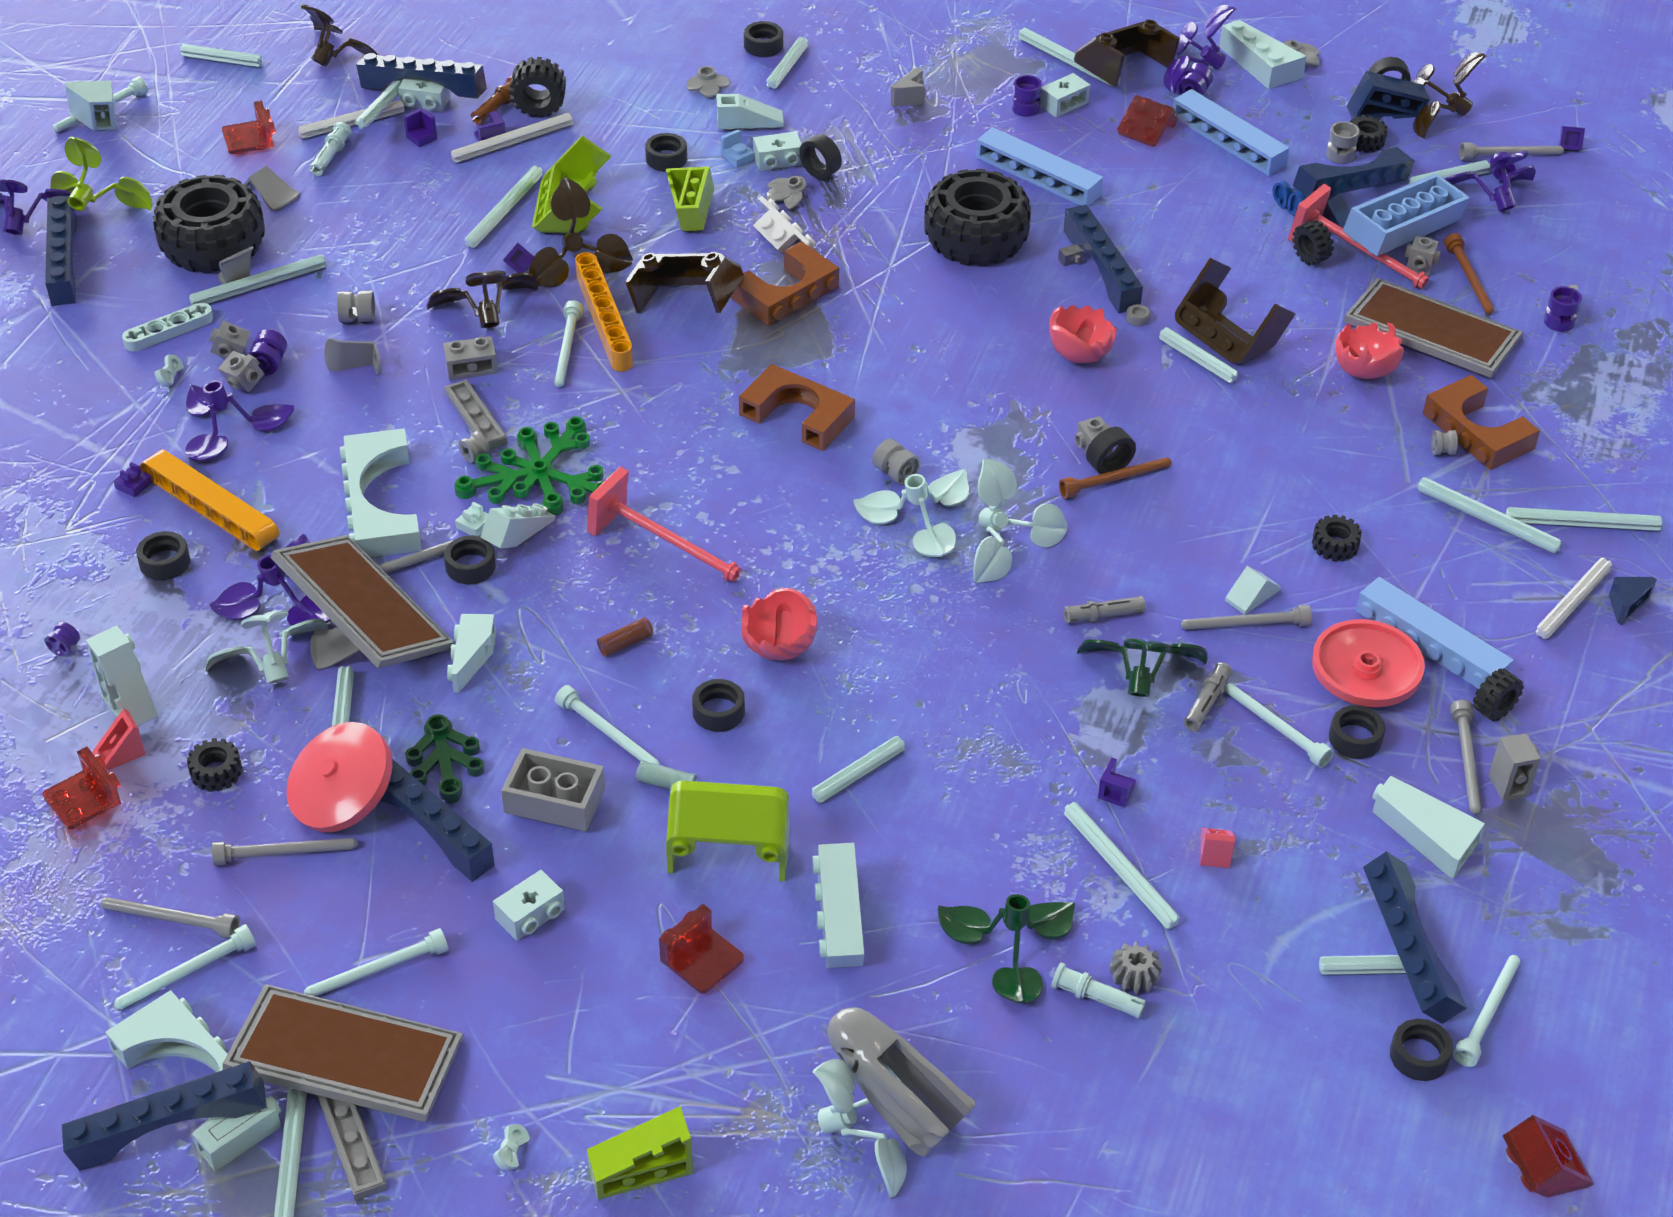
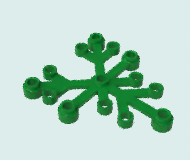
M574 416L566 423V431L561 437H559V425L556 422L544 424V435L549 439L552 447L542 459L537 449V433L531 427H523L519 430L517 434L518 446L523 450H527L530 461L516 456L515 450L511 448L502 450L500 454L503 464L513 465L522 469L515 470L492 462L490 455L479 454L476 457V467L479 470H487L496 474L471 479V477L465 475L460 476L454 484L455 494L458 498L469 499L475 495L476 488L501 483L498 487H492L488 490L489 502L498 504L504 500L505 494L512 486L515 497L525 498L529 495V490L533 485L539 482L544 494L543 506L548 508L547 512L557 516L564 510L563 499L558 493L554 492L550 479L567 484L571 502L581 504L586 500L585 491L593 493L604 482L601 481L604 478L603 467L592 465L588 468V472L576 475H569L552 469L551 464L561 452L578 448L586 449L590 446V436L586 433V423L581 417ZM525 478L524 481L516 482L518 479Z

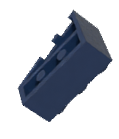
M1366 71L1348 102L1347 108L1352 119H1355L1357 116L1361 118L1362 115L1366 117L1373 116L1374 119L1376 117L1380 119V117L1392 116L1393 119L1413 118L1428 104L1430 98L1422 84Z

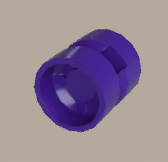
M1192 64L1177 84L1176 90L1178 95L1180 96L1192 89L1203 96L1213 82L1212 71L1204 64Z
M1022 75L1014 80L1012 110L1015 114L1030 117L1040 111L1042 81L1039 78L1031 75Z
M1560 286L1554 288L1550 293L1548 307L1544 316L1545 325L1559 332L1573 329L1582 301L1581 294L1570 287Z
M270 329L262 330L257 334L248 354L259 361L260 364L258 366L265 376L276 372L287 349V341L279 332Z

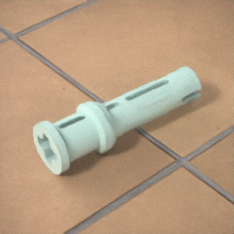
M342 122L336 123L333 126V132L326 136L324 147L309 166L310 172L313 175L321 176L336 152L343 150L345 141L352 137V130L347 124Z
M1060 962L1051 984L1053 989L1059 987L1074 993L1078 999L1087 997L1128 1013L1138 1019L1146 1003L1144 999L1093 980L1092 976L1087 972L1081 974L1066 968V964Z

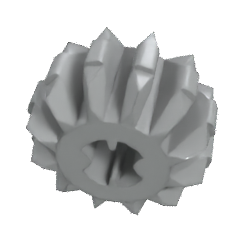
M1136 941L1133 947H1130L1124 943L1121 950H1115L1113 953L1112 962L1110 963V974L1113 975L1114 984H1122L1123 992L1130 988L1133 989L1135 994L1139 992V989L1148 993L1152 986H1157L1163 965L1162 961L1159 960L1158 951H1150L1149 944L1140 947Z

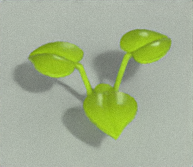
M74 137L67 139L64 148L66 157L72 164L83 166L80 180L78 182L77 178L69 172L56 171L51 177L50 189L71 192L67 199L71 208L83 211L89 201L94 203L97 198L115 188V195L123 204L151 211L152 199L148 190L142 183L130 177H121L118 184L113 183L93 195L92 188L83 182L88 167L97 168L101 164V154L96 147L85 140Z

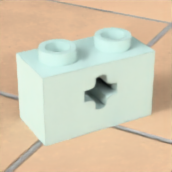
M1074 73L1047 84L1041 89L1040 107L1056 118L1089 103L1090 84Z
M404 78L398 88L399 98L404 107L419 109L422 107L425 110L443 112L450 99L449 89L427 79Z
M796 131L753 137V152H755V161L759 171L802 165L799 156L801 141Z
M539 870L493 900L495 920L518 941L524 936L532 934L539 926L550 919L556 918L565 910L563 890L542 870Z

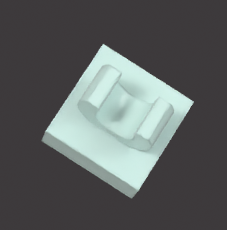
M473 502L472 506L464 510L463 514L455 520L456 528L469 535L479 536L483 531L488 513L483 511L481 505Z

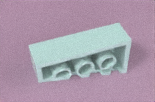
M1241 20L1222 25L1219 47L1266 88L1271 89L1303 78L1306 55Z
M854 843L818 845V856H812L813 874L818 876V883H815L816 902L820 901L821 911H817L818 930L823 929L824 939H819L820 958H826V968L863 966L864 947Z

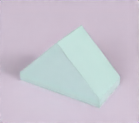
M1246 566L1227 594L1225 601L1246 615L1279 592L1281 586L1263 573Z

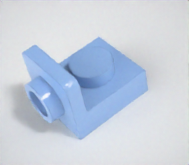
M737 129L721 136V155L735 167L755 160V152L741 142V131Z

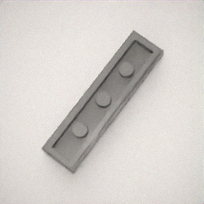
M467 379L444 387L446 396L471 433L478 431L483 434L490 450L508 444L507 436Z
M317 1095L354 1200L356 1201L387 1190L357 1105Z

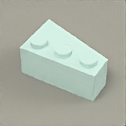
M116 625L87 639L86 643L101 696L116 717H118L123 709H126L137 726L157 717L156 709L140 670V663L133 652L135 644L128 633L124 635Z

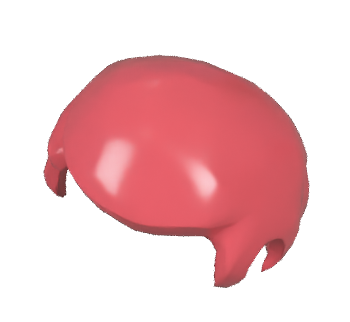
M1071 305L1065 310L1063 306H1060L1053 311L1049 322L1050 337L1055 350L1066 360L1074 363L1098 361L1111 350L1116 338L1117 328L1112 325L1111 321L1105 320L1102 308L1093 310L1090 306H1084L1079 309L1075 305Z
M1376 322L1369 326H1357L1355 329H1352L1351 325L1347 324L1338 334L1335 343V353L1341 368L1350 376L1360 379H1377L1392 373L1400 364L1404 353V348L1400 346L1402 339L1396 337L1395 326L1392 323H1387L1389 327V332L1387 333L1380 331Z
M791 588L776 589L770 592L764 599L756 598L752 607L744 605L742 608V638L753 652L763 658L781 661L793 659L805 652L815 638L817 631L815 605L804 594Z

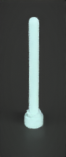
M140 76L131 80L127 88L113 94L114 104L131 95L141 96L147 93L148 87L145 81ZM70 116L54 124L53 130L61 132L80 121L74 116Z
M575 300L566 302L563 315L567 321L554 382L556 387L564 385L575 325L582 318L583 305Z
M1232 683L1225 685V692L1307 751L1310 761L1317 767L1323 768L1330 762L1334 750L1324 743H1313Z
M570 685L563 686L557 692L555 703L564 710H575L639 761L644 760L659 765V761L581 702L579 693Z
M246 924L234 930V934L230 935L229 940L116 998L114 1002L117 1009H124L234 950L238 952L241 950L247 951L255 947L256 942Z
M441 928L428 933L429 936L424 937V941L308 986L304 990V994L317 997L429 952L430 955L434 953L439 955L447 952L449 948Z
M1511 955L1508 958L1468 1038L1459 1041L1454 1049L1453 1057L1459 1064L1466 1067H1473L1477 1064L1482 1053L1479 1043L1520 964L1518 956Z

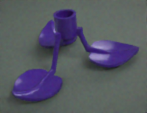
M1219 5L1205 22V28L1207 29L1204 31V34L1212 46L1206 45L1203 48L1192 40L1198 32V26L1194 22H1189L1182 28L1178 36L1180 40L1176 55L1184 52L1190 43L1201 51L1200 56L1202 59L1185 55L1181 56L1180 59H1175L1164 75V84L1168 90L1175 93L1177 84L1187 71L1190 61L1204 64L1207 67L1210 65L1215 69H1219L1224 64L1226 55L1219 51L1220 47L1216 45L1212 36L1230 15L1237 10L1235 7Z
M1520 151L1498 157L1490 163L1491 168L1501 166L1502 177L1498 181L1500 184L1503 183V185L1496 187L1494 194H1492L1476 173H1471L1470 171L1449 176L1445 180L1450 184H1456L1469 179H1475L1487 193L1490 201L1495 200L1498 211L1502 212L1517 206L1510 182L1516 180L1533 181L1536 170L1531 165L1506 175L1505 168L1507 164L1521 161L1529 155L1528 151Z
M0 179V204L5 206L3 231L13 235H21L24 223H29V218L41 199L47 201V198L55 196H70L71 192L60 189H45V193L41 192L38 194L25 216L22 209L14 207V192L26 193L28 187L15 180ZM1 192H8L10 196L3 195Z
M221 381L208 382L204 387L191 385L186 399L187 411L192 416H205L211 412L213 433L212 435L201 434L192 438L187 443L185 452L189 460L207 461L220 456L226 450L228 439L226 436H217L218 427L215 411L226 409L229 401L249 422H253V428L258 431H271L282 426L294 411V405H264L256 408L252 412V416H250L234 400L231 393L226 394Z
M302 534L287 547L310 542L306 535ZM271 555L263 556L257 563L261 573L257 575V590L251 583L238 582L225 589L215 601L209 604L211 609L221 617L230 620H243L251 617L260 609L261 604L258 597L262 595L263 582L271 586L281 584L295 604V606L288 610L287 621L290 626L317 618L323 619L326 623L330 621L307 595L301 601L295 597L284 579V576L290 577L271 559Z

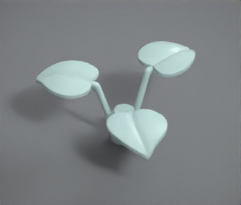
M990 459L982 460L981 473L978 479L979 498L984 504L989 506V508H985L980 512L979 523L993 536L985 538L979 544L976 551L973 579L977 583L999 580L1011 568L1012 554L1008 548L1003 547L1004 540L995 530H1001L1007 524L1032 527L1030 539L1035 545L1040 547L1056 545L1064 538L1067 532L1066 519L1062 511L1054 504L1045 503L1038 506L1033 513V522L1008 519L1006 513L999 508L1005 505L1004 499H1010L1015 495L1017 488L1016 478L1006 465Z
M966 469L947 474L933 481L929 486H927V482L922 475L912 474L905 479L906 489L901 491V500L895 492L889 490L877 491L863 498L854 499V506L860 516L866 521L878 525L888 524L896 520L898 516L897 510L903 508L906 498L912 504L920 505L927 529L920 530L914 535V549L923 556L942 557L951 553L955 548L956 535L954 530L945 523L931 527L924 502L928 497L933 503L940 502L946 507L963 503L969 495Z
M287 610L271 611L264 615L249 617L241 621V626L247 629L261 625L268 654L262 656L264 661L260 660L252 646H238L211 654L207 658L205 669L208 671L214 664L226 658L250 654L257 663L259 671H264L267 684L284 681L289 678L285 665L288 664L287 637L315 630H327V624L323 619L317 618L297 623L279 633L280 637H282L280 656L279 652L273 651L266 623L287 617Z
M879 1058L878 1061L901 1082L893 1071ZM841 1059L825 1061L813 1070V1073L824 1086L832 1103V1106L821 1108L818 1112V1122L821 1130L825 1134L841 1131L842 1136L856 1135L877 1139L875 1142L876 1159L889 1198L895 1197L903 1185L907 1173V1164L902 1148L894 1138L887 1140L884 1133L851 1129L852 1125L857 1121L855 1109L865 1106L870 1102L866 1098L853 1103L854 1095L852 1093L855 1089V1080L846 1062Z

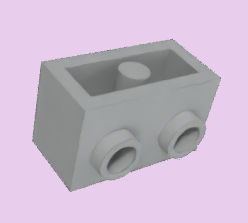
M492 336L443 343L449 380L498 373Z
M1527 733L1508 735L1499 739L1488 776L1502 801L1527 797L1530 794L1541 758L1536 745L1532 744Z

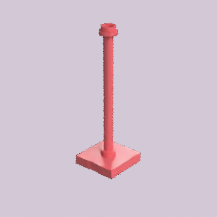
M1323 184L1298 205L1288 240L1291 242L1292 238H1294L1292 234L1296 227L1318 220V222H1323V226H1327L1328 231L1413 281V287L1423 289L1427 284L1429 277L1426 276L1425 272L1422 271L1418 274L1385 253L1379 256L1369 253L1365 247L1353 241L1350 236L1344 233L1343 228L1323 217L1331 191L1329 186Z
M621 466L589 496L587 532L590 534L598 535L620 514L724 574L723 579L726 581L734 582L739 577L741 568L738 567L737 563L731 562L727 564L627 507L629 471Z

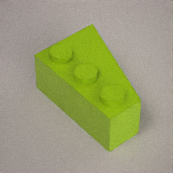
M710 166L666 169L681 231L704 230L715 189Z
M681 1106L586 1149L588 1168L598 1200L693 1174L691 1136Z

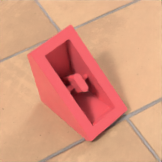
M126 709L121 711L93 750L103 770L108 771L146 755L139 728Z
M1201 829L1200 865L1230 868L1235 844V835L1231 830Z

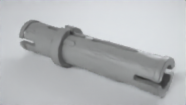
M1143 596L1105 602L1087 601L1086 604L1065 606L1063 615L1067 624L1087 620L1089 622H1096L1097 619L1144 613L1146 605Z
M1223 662L1216 664L1211 676L1203 682L1201 693L1183 720V724L1187 729L1191 731L1199 730L1215 700L1223 694L1225 690L1224 685L1232 674V668L1228 664Z

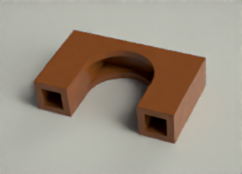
M801 241L784 251V270L800 280V282L790 286H774L766 283L748 270L744 272V277L732 294L731 299L769 326L839 286V267Z
M773 364L739 396V415L758 424L775 408L783 404L801 403L813 408L814 411L802 423V442L821 451H824L855 418L854 398Z
M1469 375L1428 394L1423 414L1445 433L1448 430H1455L1458 444L1489 470L1535 449L1540 430L1523 416L1499 427L1480 426L1465 417V415L1484 407L1488 388L1473 375Z

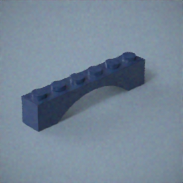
M369 53L364 55L356 64L361 88L381 90L386 84L397 79L421 78L442 85L458 97L478 99L487 89L483 65L474 64L473 62L457 63L452 60L435 61L432 58H401L394 55L379 56Z
M1398 147L1381 150L1380 155L1375 160L1360 166H1332L1320 163L1301 165L1298 168L1293 186L1308 197L1323 184L1331 188L1330 195H1335L1339 192L1345 193L1408 180L1415 160Z
M69 196L47 198L45 284L51 306L76 303L72 243L73 234L77 228V217L75 209L71 208L67 202Z
M1079 205L1065 209L1064 233L1072 244L1081 245L1093 257L1102 275L1109 300L1118 314L1127 312V309L1132 305H1141L1142 284L1087 205Z
M392 759L390 781L380 801L395 805L417 821L439 845L452 865L471 882L495 866L492 843Z
M1386 851L1365 865L1363 869L1422 1013L1443 1024L1467 1009L1457 983L1438 957L1422 926L1415 903L1416 886L1406 863Z
M248 1061L62 1124L63 1152L75 1167L81 1171L111 1161L131 1141L160 1127L198 1118H238L267 1108L264 1081L252 1063Z

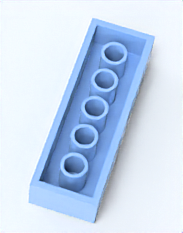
M1435 173L1351 208L1343 232L1350 236L1353 241L1365 247L1369 253L1379 256L1413 241L1415 236L1423 237L1461 220L1470 197Z

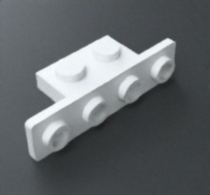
M762 195L758 198L768 212L753 226L781 254L797 239L818 252L814 248L817 243L808 234L804 237L802 235L804 233L802 228L796 222L791 224L792 219L783 210L779 213L778 210L780 208L771 198L768 201Z

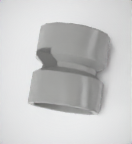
M1344 121L1336 122L1331 126L1326 156L1330 161L1346 164L1354 160L1360 132L1355 124Z
M338 291L337 311L339 322H354L355 319H359L360 322H374L375 298L373 291H359L357 295L352 291Z
M891 438L884 440L876 448L872 458V463L875 467L900 485L905 484V479L908 476L917 474L921 464L920 459L915 454L906 450L900 443Z

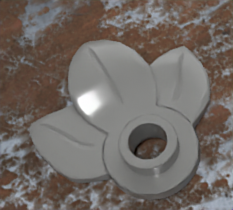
M1287 40L1283 43L1306 55V64L1314 67L1319 66V58L1317 56L1319 51L1314 46L1307 43H1299L1296 40Z
M711 66L699 68L696 76L690 78L687 82L688 91L699 90L701 95L707 98L717 96L719 88L729 86V79L725 76L717 75L715 69Z
M792 176L790 178L772 180L767 185L770 190L767 193L766 200L768 201L770 198L774 202L784 200L786 208L788 210L793 209L803 199L802 194L806 188L805 179L801 176Z

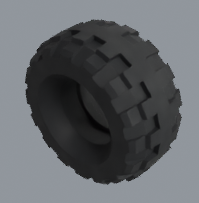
M966 169L960 170L955 174L951 173L943 177L942 181H938L928 194L924 212L925 234L928 235L932 247L951 261L955 260L963 265L974 264L978 266H988L991 263L1003 262L1007 257L1011 258L1018 253V250L1028 238L1031 218L1029 198L1023 187L1018 186L1015 180L1010 177L1007 178L1002 173L996 171Z
M224 175L196 176V178H187L179 181L177 185H172L164 191V195L159 197L154 208V216H152L155 236L161 252H164L174 265L178 267L183 266L185 270L192 272L213 273V271L220 270V261L253 246L251 257L254 256L259 250L262 238L265 235L262 207L257 195L248 185L242 184L240 180L232 177L226 178Z

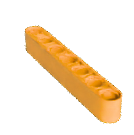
M589 252L580 253L575 258L577 281L611 367L619 372L628 371L633 366L632 344L596 256Z
M161 449L141 462V470L151 475V480L154 484L253 550L260 551L280 536L277 525L270 518L166 450Z

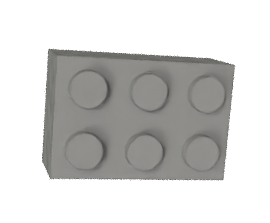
M521 748L501 790L504 813L587 831L606 789L604 766Z

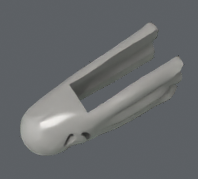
M857 1007L845 1008L838 1011L830 1020L827 1034L833 1050L841 1060L847 1063L856 1084L871 1105L916 1154L925 1157L975 1107V1100L957 1087L903 1037L868 1011ZM879 1058L882 1059V1061L893 1071V1073L901 1080V1082L878 1061Z

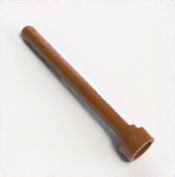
M1452 233L1444 239V246L1449 253L1455 254L1486 314L1490 315L1494 312V307L1463 251L1465 243L1460 234Z
M1165 457L1080 480L1072 477L1059 480V491L1064 499L1072 498L1077 493H1080L1082 489L1171 466L1172 461L1170 458Z

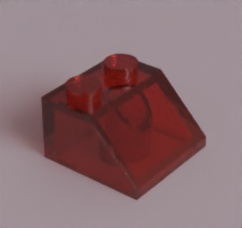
M1532 1115L1502 1136L1508 1146L1506 1148L1507 1155L1518 1165L1522 1173L1520 1179L1530 1192H1535L1548 1198L1589 1188L1594 1185L1564 1129Z

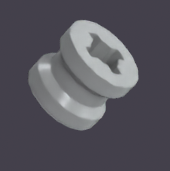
M1434 430L1431 437L1433 455H1440L1441 453L1455 455L1458 445L1456 431L1448 430L1447 433H1442L1440 430Z
M478 431L472 433L470 438H464L458 442L460 453L470 463L476 461V457L479 454H488L490 452L486 438Z

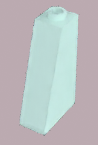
M1390 776L1384 785L1380 783L1373 793L1372 799L1375 800L1373 813L1446 875L1454 879L1480 842L1485 823L1393 776Z

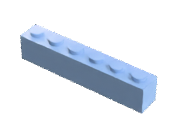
M1192 89L1174 98L1172 118L1267 176L1272 175L1287 165L1288 146Z
M992 127L977 139L976 158L1078 205L1089 206L1102 194V176Z
M1378 577L1360 592L1356 607L1357 613L1369 620L1386 623L1401 630L1417 644L1424 655L1476 688L1480 689V685L1486 681V677L1488 675L1491 676L1492 672L1498 671L1499 668L1511 671L1514 661L1512 658L1381 577Z

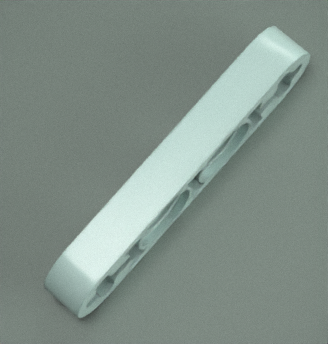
M197 303L128 329L122 335L124 347L128 351H140L205 326L213 320L211 306L206 303ZM184 321L181 324H174L176 322ZM155 330H162L157 333H152Z

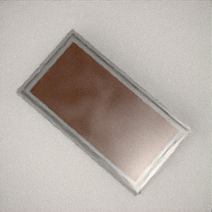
M1377 278L1345 314L1343 321L1355 327L1369 326L1376 322L1379 330L1385 333L1389 332L1387 323H1392L1395 326L1396 337L1402 339L1401 344L1490 378L1523 337V331Z
M348 535L273 550L271 559L377 668L451 650L452 644L455 645V642Z
M265 984L223 1062V1070L250 1061L264 1082L426 1122L458 1048L463 1041V1033Z

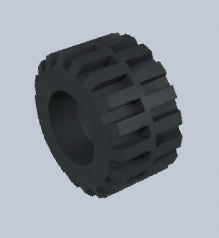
M530 57L527 62L522 60L520 65H516L511 78L509 95H511V102H515L514 107L521 109L523 114H530V117L538 115L539 118H543L544 115L551 116L552 112L556 113L559 107H562L565 97L566 76H564V71L558 69L559 65L557 63L552 64L550 59L542 60V57H537V59ZM539 84L547 89L542 91L534 90L529 85Z

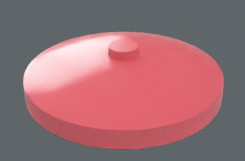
M1366 619L1347 620L1327 628L1318 637L1312 655L1314 673L1319 682L1330 693L1344 701L1365 707H1386L1401 703L1410 698L1419 688L1425 668L1421 650L1408 635L1386 623Z
M356 722L338 724L317 735L301 751L289 774L287 801L293 815L308 828L318 832L340 831L362 820L378 804L389 784L392 773V754L388 743L370 726Z

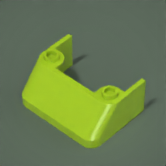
M582 135L543 176L532 227L540 233H569L572 219L568 221L560 220L551 210V198L563 178L578 183L585 191H591L597 183V171L611 158V155ZM590 200L589 214L583 218L576 217L577 222L574 233L584 232L588 228L590 221L602 210V207Z
M698 781L675 782L671 786L666 837L667 873L674 872L676 856H686L695 851L696 842L754 845L755 853L760 859L769 863L779 862V881H785L789 851V794L782 788L771 786Z

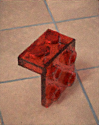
M1135 94L1117 131L1119 135L1154 147L1160 140L1166 126L1174 128L1178 118L1174 108Z
M262 100L253 102L256 116L255 121L222 127L223 137L229 154H243L244 152L274 147L272 134H276L273 120L271 121L269 108H264Z
M88 747L77 751L82 771L44 790L42 793L46 803L69 830L121 804L117 790L120 787V782L113 771L108 773L102 757L99 754L94 755Z
M704 904L694 911H689L682 921L673 928L664 931L659 938L660 961L701 994L707 993L744 962V954L712 929V913Z

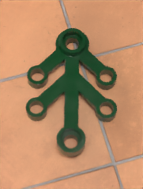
M436 714L427 719L424 725L425 735L414 747L406 750V762L410 766H418V768L411 770L410 774L414 778L421 776L417 780L423 785L428 781L427 774L439 762L442 780L438 785L440 797L446 803H455L461 798L463 790L461 781L453 775L451 760L466 767L467 773L472 777H478L484 773V763L480 758L471 757L480 751L479 740L476 737H468L453 730L452 723L446 716ZM447 740L461 745L464 753L448 746ZM435 741L436 748L423 761V752Z

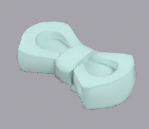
M169 354L164 358L165 366L155 372L157 381L163 386H172L174 375L183 369L181 359L176 355Z
M511 1124L505 1127V1140L501 1143V1148L493 1155L495 1163L502 1170H513L519 1166L516 1153L519 1146L527 1143L530 1139L525 1127L519 1124Z

